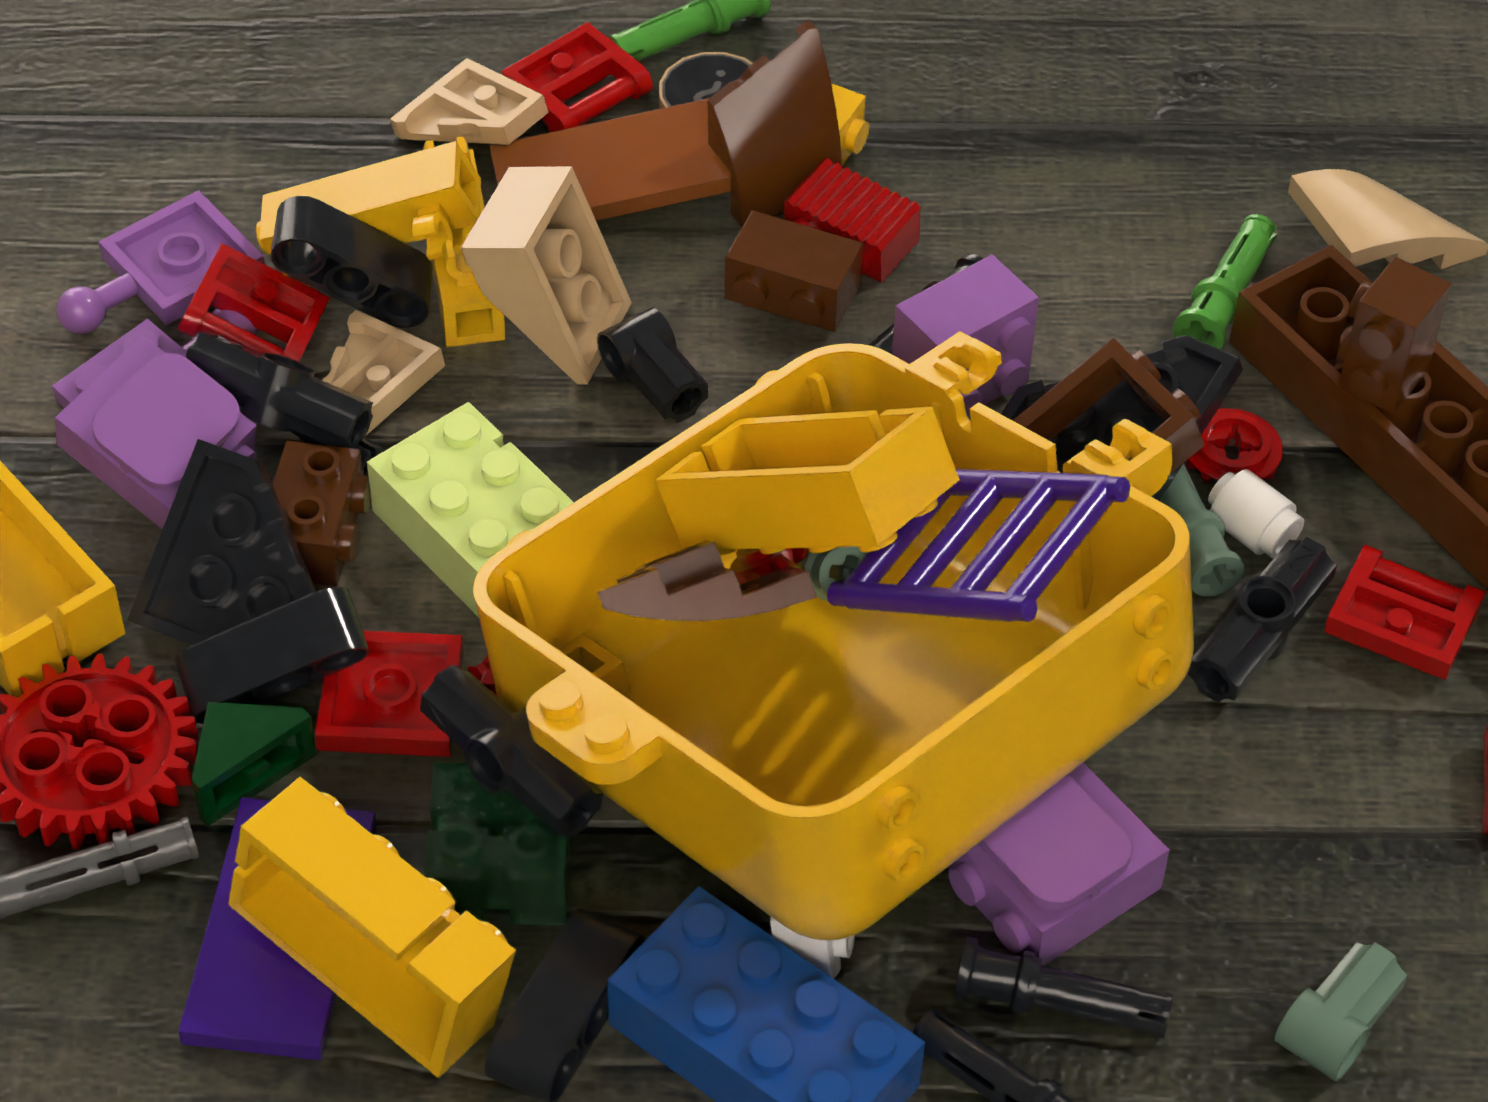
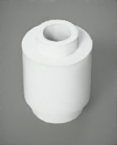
M1244 469L1236 475L1232 472L1225 474L1214 485L1208 497V502L1212 504L1210 511L1216 513L1222 519L1225 531L1257 555L1266 553L1274 559L1289 539L1296 540L1304 526V518L1296 513V505L1249 469Z

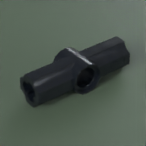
M209 331L200 332L196 341L187 350L185 357L228 390L235 397L238 405L242 407L241 413L254 422L282 431L296 430L312 437L318 442L357 449L361 440L367 435L373 418L371 410L373 402L313 377L314 370L301 362L269 352L260 354Z
M1308 537L1297 541L1289 539L1260 576L1251 578L1242 584L1237 595L1236 605L1193 655L1187 674L1194 680L1200 693L1216 702L1223 699L1235 701L1265 662L1275 659L1283 653L1290 631L1335 576L1337 564L1330 559L1325 546Z
M456 665L446 668L436 675L430 687L422 693L420 711L464 750V757L473 778L489 793L499 794L507 790L556 836L563 834L567 839L584 830L594 814L601 809L604 792L533 740L526 708L517 712L512 711L467 669L460 670Z

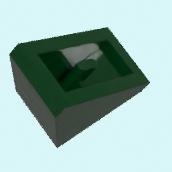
M208 702L192 776L199 818L207 827L239 807L241 797L252 798L317 755L311 715L304 708Z

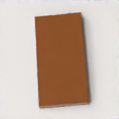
M708 99L518 139L509 145L495 144L489 146L498 185L509 167L572 166L596 221L731 192V171L708 145Z

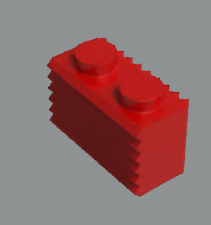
M829 157L824 158L784 201V220L863 243L861 275L865 274L881 283H884L887 275H891L893 269L898 267L900 260L905 259L906 254L911 252L913 246H917L920 239L921 207L916 201L910 202L906 196L900 197L897 191L891 192L887 186L881 187L877 181L872 183L868 177L862 178L858 172L852 173L848 167L842 168L839 162L833 163Z

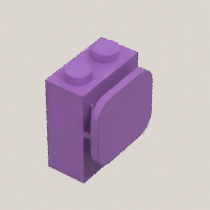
M143 334L130 344L55 417L56 444L161 529L164 527L197 439L256 459L257 453L254 451L257 425L239 412V405L235 397L189 359L176 353H165Z
M1082 763L952 863L949 867L948 877L957 896L969 906L975 905L993 924L998 939L1006 949L1012 953L1019 952L1021 955L1025 950L1035 952V956L1042 958L1041 965H1046L1161 889L1170 850Z

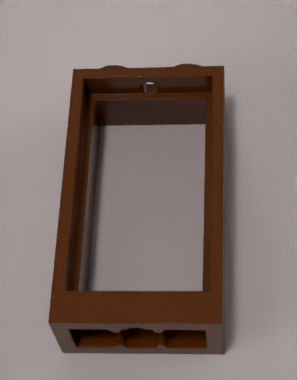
M1115 338L1106 343L1013 420L1050 441L1124 380L1165 421L1152 434L1172 444V468L1170 474L1205 446L1196 423L1201 418V414L1191 399L1178 388L1170 393L1159 382L1161 375L1151 360L1138 349L1130 354Z

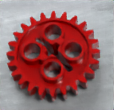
M97 654L91 667L82 669L77 658L70 656L67 662V672L58 674L53 667L46 663L42 665L44 680L38 684L23 676L18 678L22 694L19 698L8 694H0V708L2 712L0 714V820L6 823L15 819L19 834L24 838L40 827L45 846L50 847L61 833L69 834L72 849L78 850L86 834L95 833L99 844L109 842L110 830L119 828L121 831L125 830L127 836L135 834L133 821L140 817L154 825L160 823L156 805L161 803L177 807L180 802L176 786L192 785L190 765L196 762L198 752L196 741L199 740L195 718L191 717L187 697H177L175 684L171 678L158 683L155 668L152 665H148L134 675L130 657L125 656L114 669L106 667L103 654Z

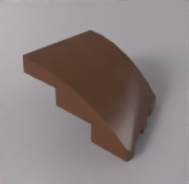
M810 20L802 23L795 29L799 38L770 60L762 55L746 69L739 79L729 82L708 99V145L731 171V215L741 227H743L752 210L771 216L783 213L784 201L824 158L829 157L833 163L839 162L842 166L837 111L831 79L818 29Z
M709 540L648 562L635 569L632 573L618 579V584L597 592L601 604L606 610L630 616L668 621H710L746 617L782 609L817 597L808 571L790 566L783 567L739 585L734 571L724 567L715 542Z

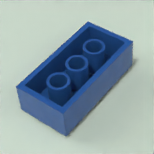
M700 886L608 979L609 1025L716 1102H906L920 1086L925 1041Z

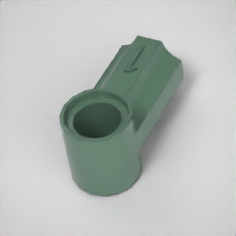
M1357 942L1336 968L1332 970L1331 974L1316 992L1308 988L1296 999L1280 1023L1274 1041L1337 1082L1357 1059L1367 1042L1371 1027L1403 989L1408 975L1400 968L1396 956L1377 943L1363 945Z

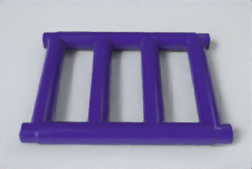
M956 469L960 480L937 498L938 505L936 508L922 516L912 518L897 531L898 537L890 545L868 552L844 582H832L827 591L828 602L833 606L847 607L849 609L1006 622H1030L1037 614L1036 600L1109 506L1113 502H1124L1127 500L1130 493V483L1125 477L1101 474ZM950 496H969L898 584L879 583ZM1003 498L1022 499L951 588L931 587ZM1056 501H1077L1006 592L985 591Z

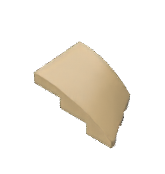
M1323 169L1291 176L1288 189L1289 195L1326 243L1333 245L1356 267L1382 258H1386L1390 263L1394 257H1398L1410 264L1431 258L1441 270L1487 254L1488 243L1376 180L1358 172L1342 169Z

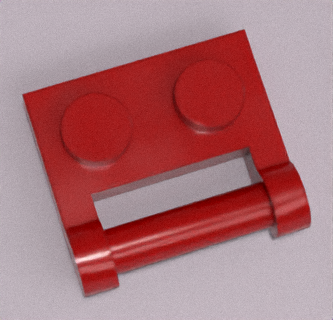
M589 22L502 70L503 76L544 96L548 113L541 120L546 123L550 133L581 126L627 98L639 99L653 88L652 79L647 69ZM611 74L617 78L569 107L563 103Z
M221 243L177 330L194 338L196 333L200 334V332L209 331L260 354L263 352L274 353L299 362L330 297ZM210 305L219 310H230L243 315L252 323L253 327L287 343L285 349L208 312Z
M1365 544L1328 614L1324 632L1446 680L1470 628L1479 614L1486 591L1467 584L1466 588L1462 589L1382 558L1384 553L1382 550Z

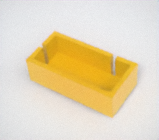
M933 407L887 409L879 416L877 410L737 419L701 446L706 460L702 452H692L655 481L683 549L709 540L715 542L720 555H726L740 549H760L762 554H773L787 548H808L811 553H822L836 547H858L861 552L876 551L893 543L898 537L897 531L912 518L922 516L936 508L938 505L937 498L960 479Z
M0 461V685L9 695L19 698L22 694L18 678L21 676L38 684L44 680L42 665L49 664L59 674L65 670L62 659L67 656H75L80 662L126 633L115 585Z
M299 777L241 825L235 863L239 866L233 871L228 905L438 1079L494 1026L516 950L508 944L504 935L494 925L485 921H479L467 910L462 915L454 910L456 901L453 900L452 895L443 884L433 878L423 876L399 856L395 847L387 839L380 835H372L347 815L344 807L335 797L325 792H319L302 777Z

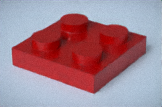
M363 631L370 651L368 656L348 668L324 677L315 731L317 751L450 757L452 739L420 711L422 693L430 687L438 673L452 665H456L460 670L462 669L464 653L463 636Z

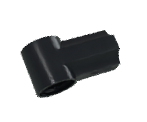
M647 309L598 333V349L611 375L619 381L630 378L664 419L672 418L677 423L695 415L698 407L708 398V383L677 349L673 331L666 318L657 309Z

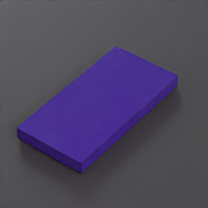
M241 797L178 1031L180 1041L183 1045L322 1061L337 994L228 905L233 871L239 866L235 863L241 825L270 802V800ZM345 809L347 815L372 835H375L377 827L375 812Z

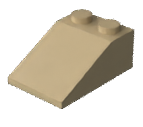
M572 166L509 167L461 246L466 264L470 267L482 294L576 384L588 385L602 359L597 345V335L599 332L622 322L632 304L631 299Z

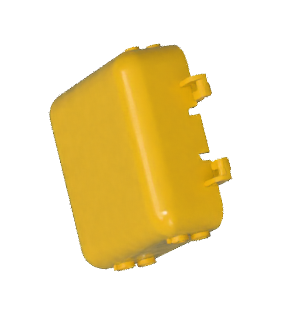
M961 331L911 364L880 348L848 343L814 349L799 356L779 370L765 373L753 387L533 530L518 533L509 541L505 548L485 562L474 581L473 594L497 696L514 712L526 708L533 740L584 779L594 783L604 792V795L794 933L807 938L824 941L839 940L854 936L872 926L1167 699L1183 682L1193 658L1194 629L1189 530L1183 518L1176 511L1151 497L1162 488L1171 472L1172 444L1127 419H1123L1113 426V438L1110 446L1094 439L1085 446L1083 451L1063 464V473L1125 477L1130 483V493L1126 501L1113 502L1041 593L1036 600L1037 614L1030 622H1006L849 609L847 607L833 606L828 601L817 597L774 611L746 617L710 621H668L630 616L603 608L597 593L599 590L618 584V579L632 573L635 569L648 562L683 549L655 480L692 452H702L706 460L701 446L737 419L877 410L879 416L887 409L933 407L955 469L1061 473L1057 470L1056 444L979 402L970 408V419L968 418L964 398L961 393L965 395L970 394L989 381L996 373L997 366L1002 364V357L1000 352ZM950 496L879 583L898 584L969 496ZM1003 498L931 587L951 588L1022 499ZM1056 501L985 591L1006 592L1077 501ZM737 551L720 555L725 568L730 569L732 562L737 558Z

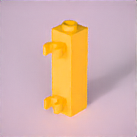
M457 137L456 142L477 172L473 149H468V144L464 137ZM433 140L426 141L423 150L435 147ZM482 192L480 193V215L485 208ZM474 225L451 231L453 241H444L442 246L443 257L431 260L446 348L506 340L504 314L482 294L470 267L466 264L461 250V246Z
M456 141L263 195L261 221L256 225L257 240L262 251L266 255H271L276 215L280 204L290 197L309 196L403 243L426 239L428 259L443 257L442 246L444 241H453L451 231L475 225L480 216L481 178Z

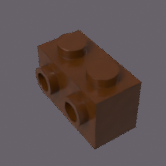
M752 210L725 256L724 299L835 332L861 283L863 243Z
M1394 257L1373 284L1363 282L1356 291L1348 309V316L1354 318L1353 327L1346 334L1338 351V359L1344 361L1338 388L1394 415L1429 369L1452 283L1398 257Z
M286 441L272 484L312 582L315 584L338 586L344 561L353 562L357 553L359 529L355 523L358 513L367 514L371 503L368 476H363L360 449Z

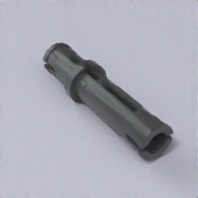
M187 816L180 818L181 820L129 836H127L125 830L112 833L113 841L61 857H55L0 876V920L12 914L56 901H62L126 880L127 886L141 882L139 875L188 859L200 858ZM153 846L158 847L157 852L103 869L98 868V864ZM82 868L87 869L86 874L32 891L27 889L28 885Z

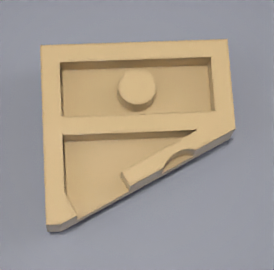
M466 58L390 118V122L395 136L400 139L454 142L457 137H464L467 143L509 145L548 113V109L542 94Z
M355 310L350 314L347 321L350 332L344 347H336L330 361L331 371L322 381L373 402L371 409L373 418L367 432L368 435L444 368L445 362L440 347Z

